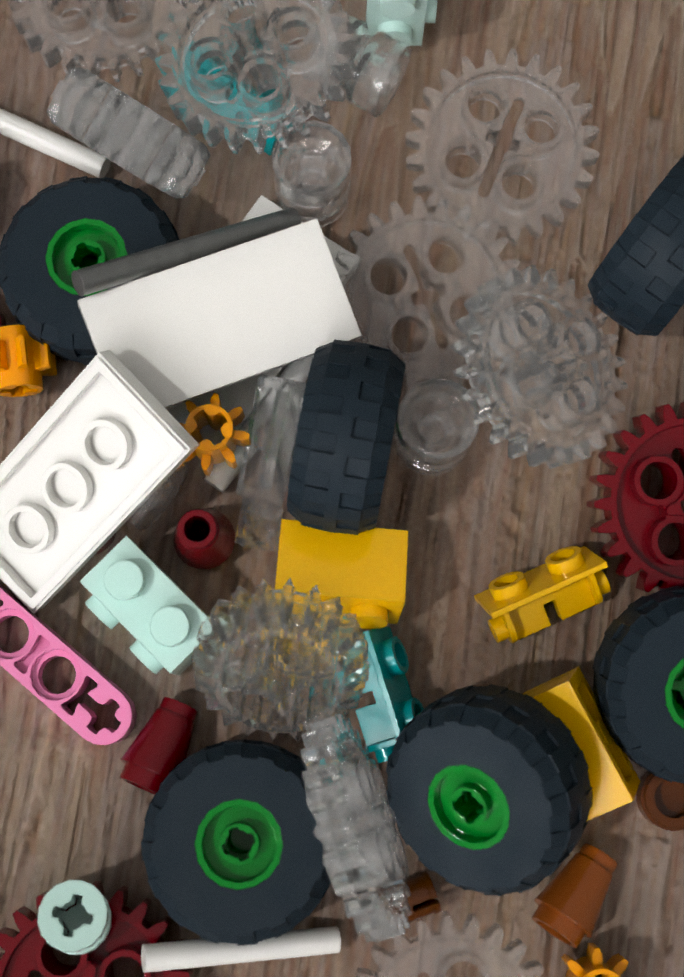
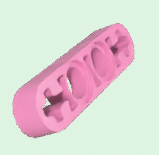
M0 584V599L3 601V605L0 606V624L7 618L19 617L24 620L29 630L28 641L19 651L7 653L0 648V666L81 737L92 744L111 745L121 742L130 735L136 723L137 713L134 702L128 694ZM65 657L75 667V681L66 692L55 694L44 685L42 678L43 669L52 659ZM91 678L98 686L87 693L89 696L102 705H109L115 700L120 706L115 713L116 719L121 723L117 730L106 727L99 730V732L96 731L92 725L96 722L97 715L84 703H78L75 712H72L67 707L69 703L75 701L84 693Z

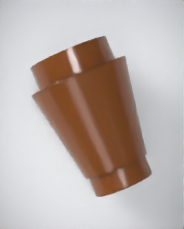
M584 843L580 851L572 857L534 899L539 906L531 918L549 934L570 947L577 949L584 936L587 938L592 937L613 878L612 875L618 864L600 849Z

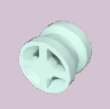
M67 880L55 885L44 896L38 909L37 923L41 936L50 946L69 955H84L96 950L106 940L111 929L112 911L108 900L94 885L83 880ZM76 899H78L76 906L71 907L68 911H62L67 910L72 905H75Z

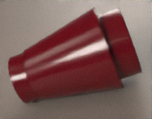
M202 508L185 513L179 520L174 532V547L178 556L184 563L196 569H211L221 565L231 555L235 545V532L231 522L225 515L213 509ZM207 523L210 532L204 540L199 542L189 540V533L195 532L194 527L196 525Z
M164 697L159 708L155 710L120 759L125 763V766L119 778L155 795L159 791L160 784L174 767L186 759L194 729L193 723L198 715V711L182 702Z

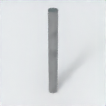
M290 207L74 270L72 272V283L77 294L85 296L301 224V219L297 210Z

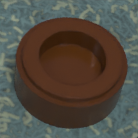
M647 771L641 777L636 792V801L641 814L648 822L669 831L683 830L684 783L669 782Z

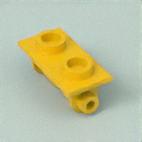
M585 546L565 547L549 554L545 559V564L525 573L515 571L495 578L489 583V589L474 595L476 602L492 617L487 622L496 642L499 643L508 639L510 643H515L524 637L551 626L544 604L553 601L558 617L564 620L602 603V596L611 592L609 581L602 571L608 567L607 561Z

